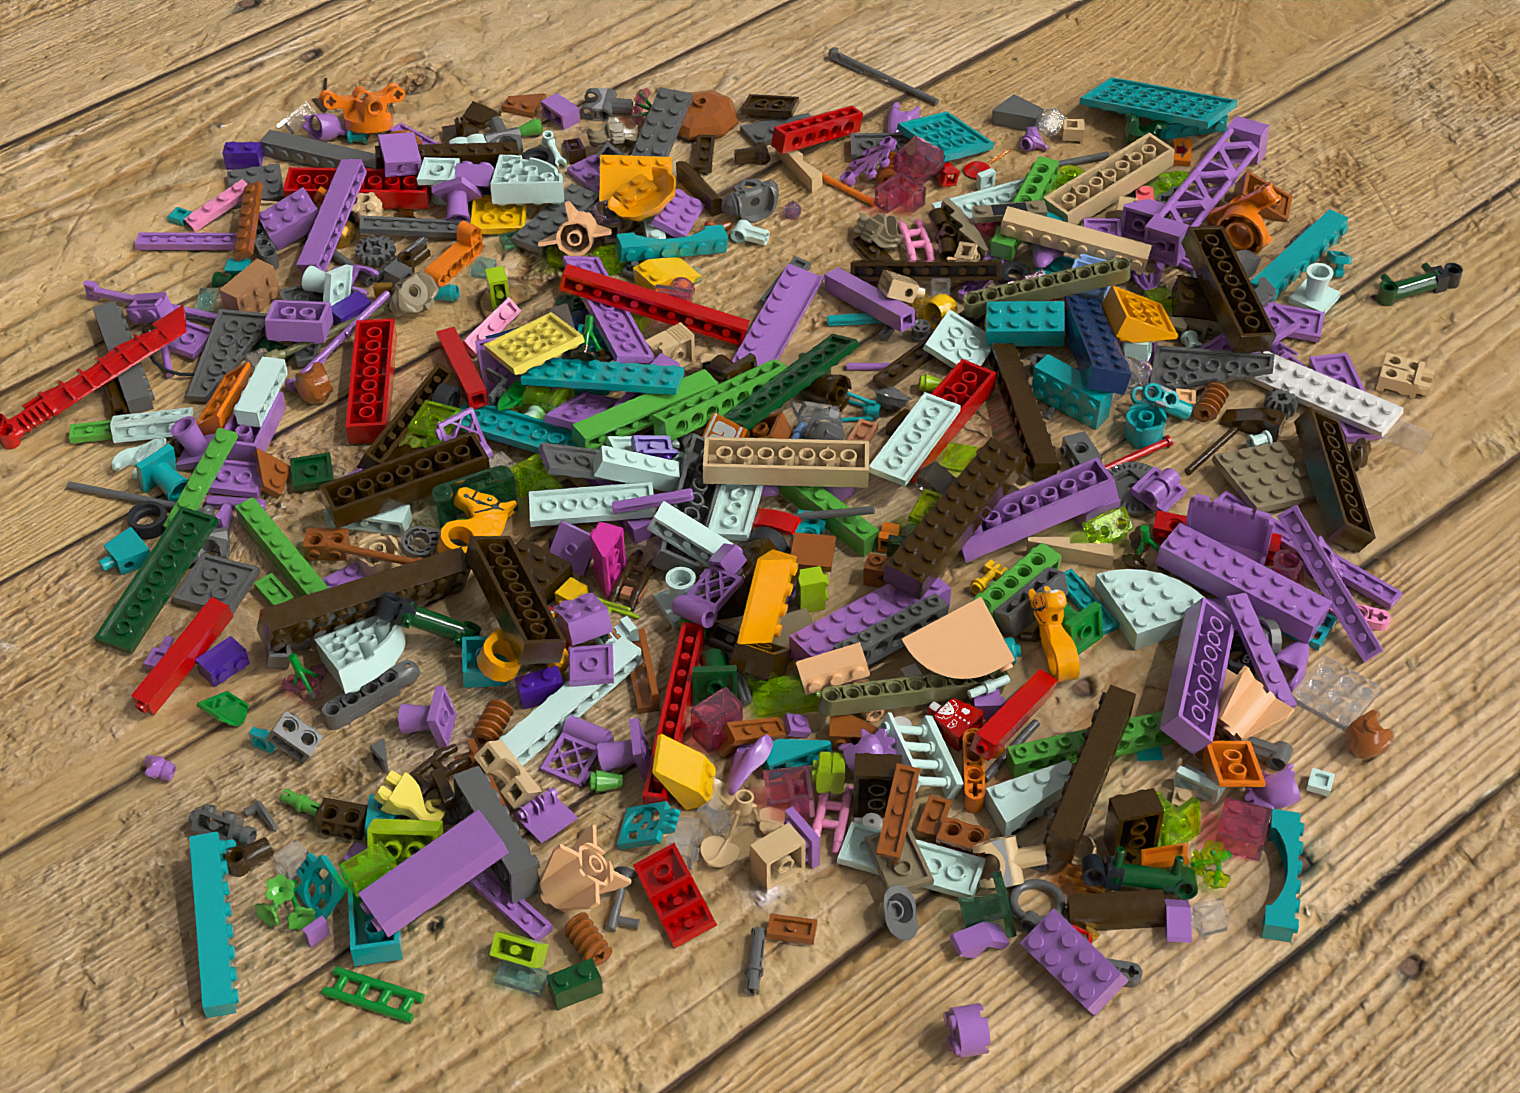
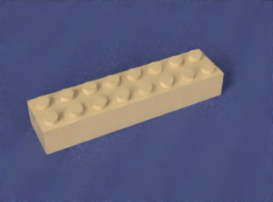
M1148 133L1043 197L1047 211L1063 217L1064 222L1079 225L1083 222V218L1094 216L1118 201L1120 196H1126L1171 168L1174 164V149L1151 133Z
M705 437L703 484L868 488L869 441Z

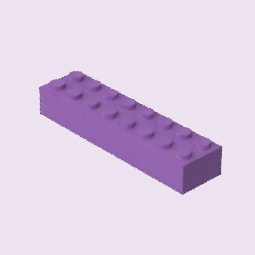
M1096 457L1003 496L959 553L965 562H969L1116 500L1119 497L1115 479L1100 459Z
M1182 523L1178 524L1160 546L1155 563L1223 600L1227 596L1247 593L1257 616L1275 620L1281 631L1306 644L1309 643L1326 620L1333 602Z
M938 577L921 600L936 593L950 607L951 587ZM886 584L790 635V656L795 661H800L833 651L834 645L921 600L890 584Z
M1204 597L1185 610L1160 729L1166 735H1169L1193 755L1213 741L1235 628L1233 620Z

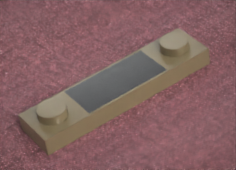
M1044 200L972 206L971 209L974 224L1002 221L1008 206L1047 217L1048 213Z

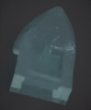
M479 256L471 266L469 275L486 279L485 269L496 267V259Z

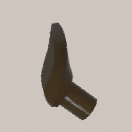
M1039 626L1035 628L1033 633L1022 632V641L1038 642L1041 639Z

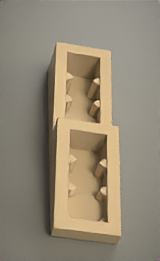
M775 149V154L811 193L822 187V172L803 161V154L794 150L782 154Z
M1028 537L1027 555L1033 547L1036 548L1043 542L1062 555L1061 561L1112 570L1114 557L1112 543H1070V537Z

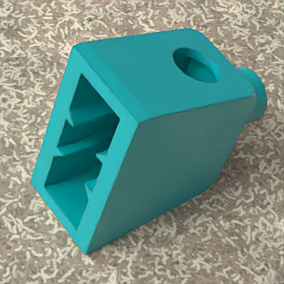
M129 527L104 545L107 556L99 560L98 563L104 572L115 567L121 575H125L140 569L150 554V549L132 527Z

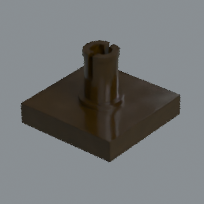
M456 117L454 125L442 127L446 144H449L451 139L457 137L467 138L473 134H480L477 124L466 122L464 117H460V122L459 118Z

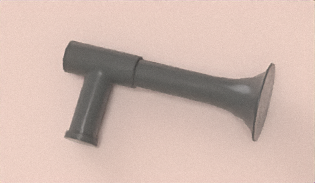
M617 866L614 869L615 872L629 879H635L638 876L634 869L626 866ZM627 886L616 890L605 930L608 932H615L617 925L637 930L639 928L640 919L620 916Z

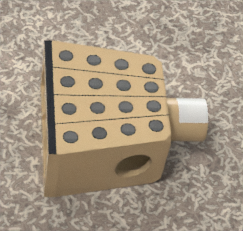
M883 269L877 287L886 297L913 303L915 298L923 299L925 289L919 287L913 279Z

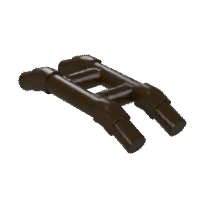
M638 549L632 553L627 559V563L618 579L614 582L608 601L616 603L624 585L632 587L634 589L631 592L627 607L631 609L630 611H635L639 595L657 568L651 565L653 558L649 560L646 567L636 565L643 556L642 550ZM631 572L642 575L638 582L627 579Z
M456 744L439 748L431 757L409 773L420 786L423 799L435 788L432 779L428 782L421 776L431 767L434 770L442 767L448 778L472 763L469 756L454 760L447 767L440 763L444 758L458 751Z

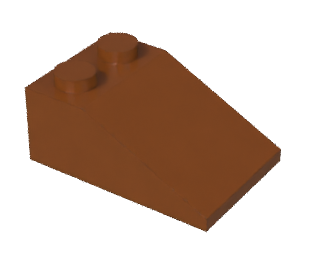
M1247 170L1235 183L1232 199L1239 195L1246 196L1268 182ZM1272 185V188L1277 195L1281 196V199L1274 205L1260 210L1258 214L1264 219L1286 222L1289 217L1293 196Z
M783 412L769 414L766 419L761 420L753 429L747 431L744 438L789 439L792 428Z

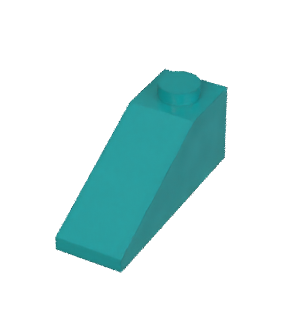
M777 739L773 741L772 750L762 764V767L769 780L813 764V760H818L820 752H831V742L829 740Z

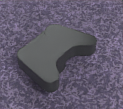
M1265 277L1259 278V286L1254 290L1262 306L1265 307L1276 296V289Z

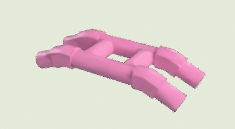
M917 218L914 221L917 229L908 230L904 222L898 221V230L901 235L905 236L903 241L909 260H916L914 248L924 247L927 260H935L933 247L924 222ZM921 236L922 240L911 241L910 237Z
M851 785L846 786L842 802L829 801L830 791L819 794L812 829L819 837H821L822 828L835 830L832 853L839 855L844 840L847 818L854 788ZM826 809L840 811L838 821L824 819Z

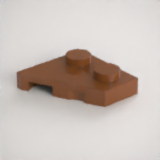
M546 94L508 96L502 104V111L534 118L541 108V101L546 99Z
M257 448L253 452V456L257 457L258 466L256 467V472L259 476L260 490L278 499L282 495L291 466Z

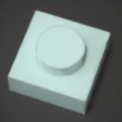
M990 168L978 173L976 188L983 190L995 186L996 171Z
M1312 768L1306 791L1329 797L1335 774Z

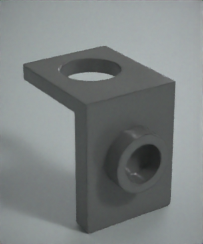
M488 367L486 369L487 379L497 384L489 394V404L494 406L508 389V381L506 377Z

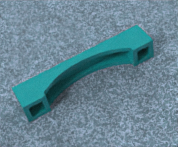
M723 225L705 226L704 230L696 234L671 239L648 238L635 235V233H622L616 235L615 250L620 262L727 253L729 238Z
M1272 809L1268 841L1274 843L1281 856L1284 867V888L1272 905L1266 904L1261 938L1291 942L1293 933H1298L1299 919H1295V913H1299L1300 899H1296V894H1300L1301 880L1297 879V874L1301 875L1302 861L1298 860V855L1301 856L1303 851V842L1299 841V837H1303L1304 823L1300 822L1301 813Z

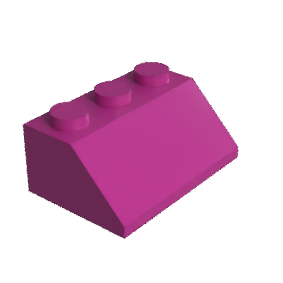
M599 522L596 529H593L590 533V541H592L591 555L594 560L593 570H595V579L605 598L608 599L614 582H616L626 565L624 533L622 527Z

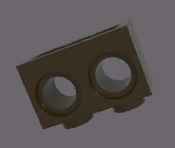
M324 797L315 817L318 833L325 836L332 835L343 837L347 840L355 839L362 841L365 834L368 805Z

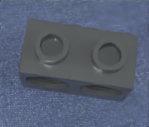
M285 711L265 739L303 764L311 756L323 736L314 727L302 722L297 715ZM283 727L288 728L289 732L285 731ZM301 739L305 740L308 745L304 744Z

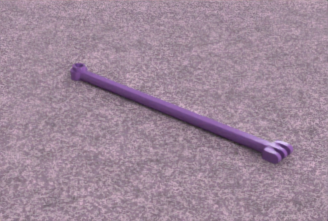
M87 280L83 283L87 298L90 300L98 301L102 297L128 304L135 300V295L99 288L97 282ZM172 304L174 310L180 307V305ZM184 306L185 316H197L215 322L216 313Z

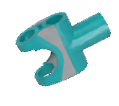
M1150 383L1144 387H1134L1130 392V399L1134 404L1147 402L1153 407L1157 405L1166 413L1185 421L1193 410L1192 404L1179 399L1175 391L1156 383ZM1137 390L1142 392L1143 397L1141 401L1135 398Z

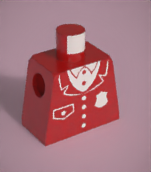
M954 698L950 699L944 706L933 702L928 708V713L934 716V721L943 740L956 751L962 748L963 733L966 730L972 728L980 729L983 726L984 711Z

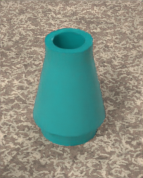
M451 283L440 287L434 301L455 302V300H459L460 291L458 285Z

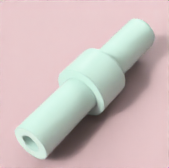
M1004 675L994 680L988 679L982 682V685L968 690L967 694L970 699L984 693L990 694L995 692L996 688L1010 683V678L1008 675Z

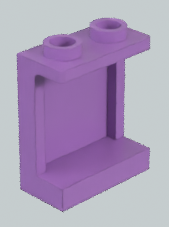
M414 132L378 135V146L380 145L384 161L385 177L419 174L421 157Z

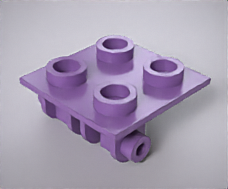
M554 787L551 789L547 788L546 792L541 794V796L537 795L535 800L531 799L527 805L519 807V811L513 814L541 844L578 819L556 797L558 791Z

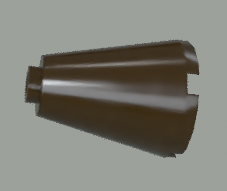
M824 374L798 393L823 408L831 406L842 412L850 400V396L846 393L848 389L852 390L850 379L845 375Z

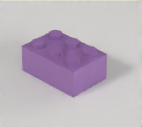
M303 187L259 213V220L277 249L281 250L311 232L319 211Z
M274 300L265 318L267 339L277 342L325 343L333 324L331 302Z

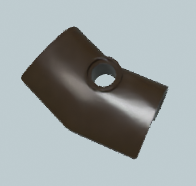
M935 208L928 213V217L936 232L935 241L939 247V258L941 260H947L948 257L954 258L959 246L957 242V228L949 222L943 208Z

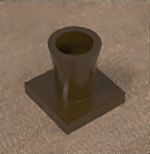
M749 353L735 363L723 354L717 355L710 362L708 373L715 380L725 382L757 367L756 355Z

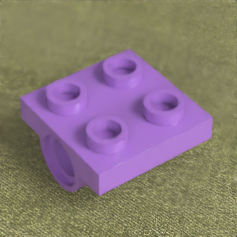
M1154 466L1131 488L1130 494L1157 513V510L1168 512L1185 496L1187 489L1179 484L1180 476L1175 470L1166 468L1161 471Z

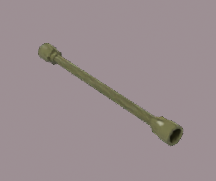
M390 296L367 319L372 318L384 311H389L391 313L392 311L390 310L389 306L392 296ZM358 316L330 328L327 338L343 331ZM300 342L284 350L278 351L274 349L262 356L285 359L287 356L315 343Z

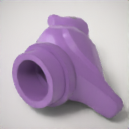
M1034 126L1026 127L1027 131L1020 140L1021 148L1024 151H1032L1033 149L1047 151L1048 146L1043 143L1037 128Z
M147 755L144 759V766L147 768L145 771L146 776H150L153 779L160 778L162 781L170 782L176 771V764L169 760L166 761L162 756Z

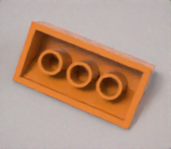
M249 362L230 371L222 378L197 420V425L203 435L215 434L218 428H225L235 404H237L242 391L248 385V379L252 377V369Z

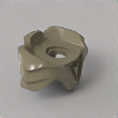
M608 117L600 131H594L590 128L586 131L589 143L593 147L605 144L606 142L633 145L638 140L639 132L638 125L633 129H628L617 117Z
M881 212L869 219L866 214L860 213L857 224L854 227V233L861 234V239L870 244L874 241L883 249H897V246L905 238L904 235L898 234L897 219L894 216L886 217Z
M416 272L412 276L397 282L393 289L394 294L389 306L396 317H400L404 314L424 312L430 309L435 304L434 298L439 291L433 277L427 273ZM410 287L415 288L417 292L416 297L410 295Z

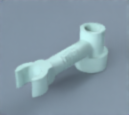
M543 132L541 148L551 151L555 160V167L558 171L559 164H563L566 168L567 162L560 156L555 146L553 132Z

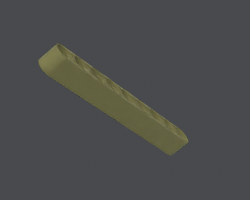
M1123 257L968 292L963 297L964 311L969 317H977L987 314V302L1046 301L1125 283L1130 279V261Z
M1000 669L981 677L959 679L935 673L829 686L824 688L821 693L818 709L825 716H838L932 704L933 702H948L953 698L957 700L970 699L967 694L968 690L982 685V682L988 679L994 680L1004 675L1009 676L1007 670L1001 673ZM1005 685L998 687L1000 694L1003 693Z

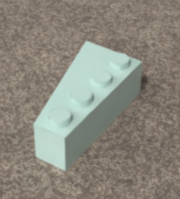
M1069 760L986 788L984 805L1002 836L1011 835L1016 829H1022L1027 826V822L1044 815L1045 811L1049 808H1055L1057 800L1061 799L1065 781L1068 782L1070 777L1069 772L1072 764Z

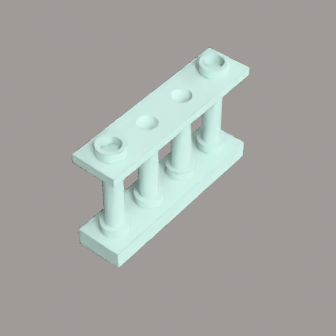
M887 713L878 729H886L887 737L895 739L896 742L892 749L897 751V755H902V764L920 769H933L936 777H923L919 774L916 791L920 786L941 787L946 799H954L964 786V782L933 716L925 715L918 726L897 725L892 713ZM901 734L917 735L920 743L905 742ZM909 751L925 752L928 760L912 759Z

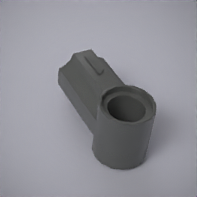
M1253 736L1249 737L1248 741H1251L1257 759L1267 762L1268 766L1275 771H1280L1288 765L1293 753V748L1289 743L1284 741L1271 743Z

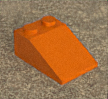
M1212 741V743L1204 747L1202 765L1206 777L1218 787H1265L1266 783L1251 741Z

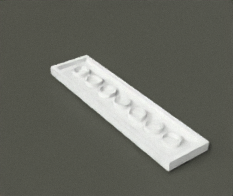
M1276 354L1273 374L1244 378V380L1270 391L1273 388L1277 390L1282 388L1284 391L1290 390V393L1295 394L1298 403L1312 407L1380 438L1388 432L1403 414V407Z

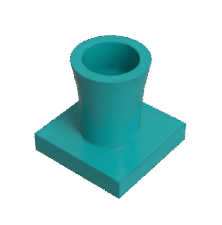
M170 444L165 445L136 464L140 490L146 493L158 485L168 500L172 502L178 500L189 481L177 472L175 452Z

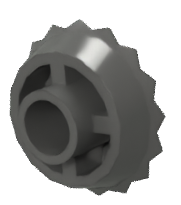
M893 386L874 390L876 400L882 403L883 408L897 411L898 407H905L908 401L911 400L910 397H907Z

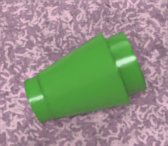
M535 118L518 127L521 137L540 135L541 132H544L540 119L535 120Z
M599 770L589 773V790H595V793L622 788V775Z

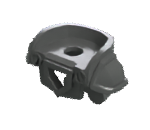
M758 178L743 179L742 182L733 186L735 192L723 198L721 208L723 213L736 217L739 216L741 220H747L750 223L761 221L769 217L776 208L777 199L779 198L778 185L772 179L763 182Z

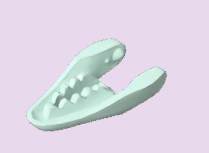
M155 438L143 445L121 451L114 457L112 469L120 471L128 465L135 466L164 447L166 439ZM135 468L132 472V478L138 480Z

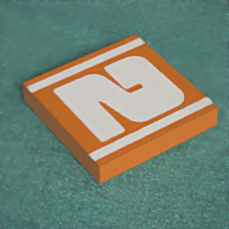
M713 412L702 437L744 438L748 429Z

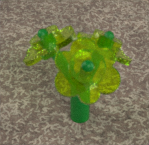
M1208 840L1205 842L1204 848L1201 849L1200 853L1198 850H1193V857L1190 859L1191 868L1195 871L1196 875L1204 876L1203 881L1208 883L1210 888H1226L1231 877L1224 874L1220 869L1221 864L1230 859L1232 854L1229 850L1224 849L1222 842L1215 843L1213 840ZM1213 864L1216 866L1215 871L1212 869L1206 870V866H1212Z

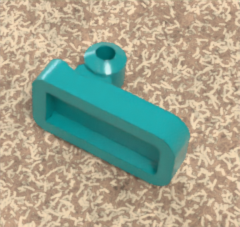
M1328 250L1326 258L1332 261V263H1336L1333 276L1335 278H1343L1345 275L1344 264L1351 265L1352 256L1343 251Z

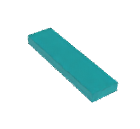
M1071 568L1064 571L1069 591L1066 596L1079 611H1082L1096 601L1102 607L1103 636L1119 629V622L1100 600L1096 598Z

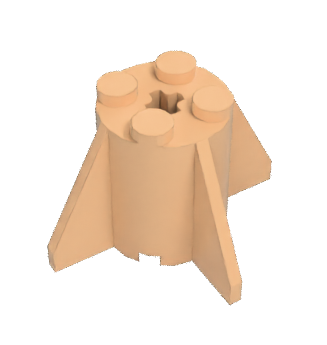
M566 201L567 217L560 225L557 233L539 241L538 246L557 244L559 249L569 256H585V253L591 248L596 237L611 235L612 232L611 229L598 225L590 213L578 211L570 201Z
M1244 666L1238 675L1226 669L1214 732L1220 737L1226 735L1230 738V741H1246L1249 737L1289 718L1295 710L1277 699L1271 691L1266 693L1263 689L1264 685L1254 678L1247 666Z
M592 824L586 828L571 849L562 844L556 846L544 871L540 873L541 899L544 903L551 904L564 913L577 909H594L600 905L599 894L625 888L631 884V879L613 871L611 861L606 862L602 856L605 852L597 846L595 825Z

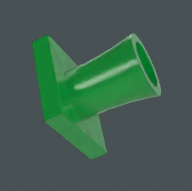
M1096 601L1079 613L1068 604L1064 607V618L1061 624L1072 638L1078 655L1103 638L1102 607Z

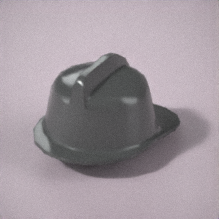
M894 885L888 888L884 894V899L879 906V914L891 934L903 941L911 940L918 931L915 899L906 887Z

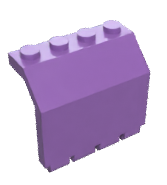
M1197 493L1195 497L1191 496L1186 526L1264 566L1275 519L1271 518L1272 514L1259 510L1254 514L1252 513V508L1237 504L1235 508H1232V503L1219 499H1214V502H1210L1211 497Z

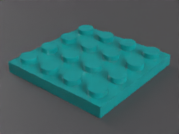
M948 111L900 122L897 125V130L905 137L913 140L915 144L920 145L942 162L992 150L995 144Z

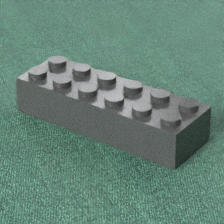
M476 766L453 775L454 795L457 801L456 807L462 818L466 819L477 810H480L509 851L507 855L492 864L491 868L512 904L538 894V883H540L538 874L540 864L538 858L530 853L529 844L526 838L522 839L517 823L511 821L507 806H502L499 793L496 789H492L488 774H483L480 767Z

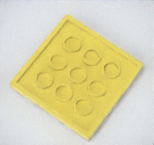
M550 312L483 345L486 352L513 374L517 375L527 372L528 369L534 366L544 364L550 358L559 357L563 352L575 349L585 341L581 333Z

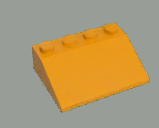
M600 155L599 202L609 199L610 196L614 197V191L641 173L652 181V167H667L672 174V157Z
M1114 285L1110 287L1102 306L1118 340L1138 343L1177 339L1178 334L1161 303Z
M772 549L758 558L737 640L738 644L770 643L777 637H780L783 625H780L781 618L785 617L788 605L785 604L786 598L791 595L793 584L790 583L792 575H796L798 563H795L797 556Z

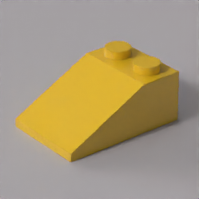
M680 257L648 259L633 267L635 285L670 296L701 279V275Z
M663 734L658 735L652 773L685 810L710 805L711 795L713 794V779L716 774L714 764L705 755Z

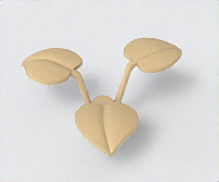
M714 777L713 794L711 795L710 805L706 807L717 813L723 812L726 809L729 811L733 809L735 816L726 841L720 836L707 837L701 844L700 853L704 862L709 866L723 868L732 865L739 857V847L730 843L739 816L745 817L752 811L755 820L760 822L759 830L764 835H768L775 828L784 826L785 811L766 807L760 810L758 816L757 805L753 804L754 795L751 791L742 789L730 796L726 789L727 783Z

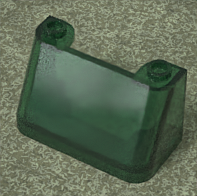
M499 465L440 484L432 490L430 511L439 532H441V529L447 522L457 520L456 515L465 513L453 503L456 491L460 488L466 487L480 493L492 495L500 503L514 500L517 502L514 475L509 467ZM518 502L517 506L513 509L514 512L518 511Z

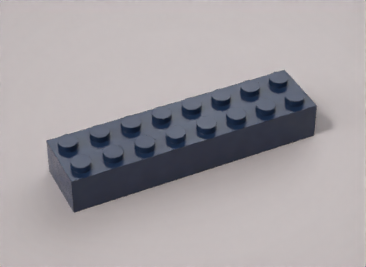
M1076 295L1071 297L1064 296V332L1086 388L1124 395L1132 373L1101 302L1096 299H1082Z

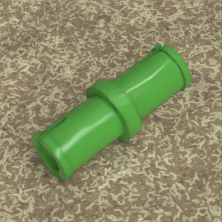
M290 789L283 790L288 795L281 793L280 801L294 807L300 813L305 812L316 817L321 804L310 800V797L305 794L299 795Z

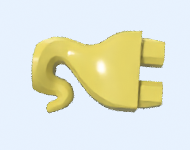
M391 770L383 783L393 790L391 791L381 785L373 797L383 804L380 809L383 812L392 815H405L412 820L441 821L445 814L444 810L433 807L441 803L440 799H430L424 803L417 782L406 772L401 776Z

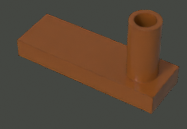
M779 717L726 722L722 728L727 737L719 746L718 753L723 757H728L737 745L756 743L763 735H769L772 741L785 739L788 736L787 731Z

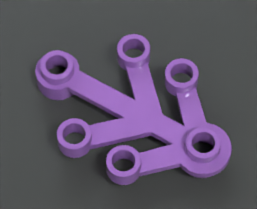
M887 136L881 140L879 146L866 149L862 153L864 158L853 160L849 164L851 170L844 172L840 176L842 183L852 186L856 182V176L867 167L865 175L868 179L874 178L877 175L875 170L877 161L882 168L890 164L888 156L896 147V139Z

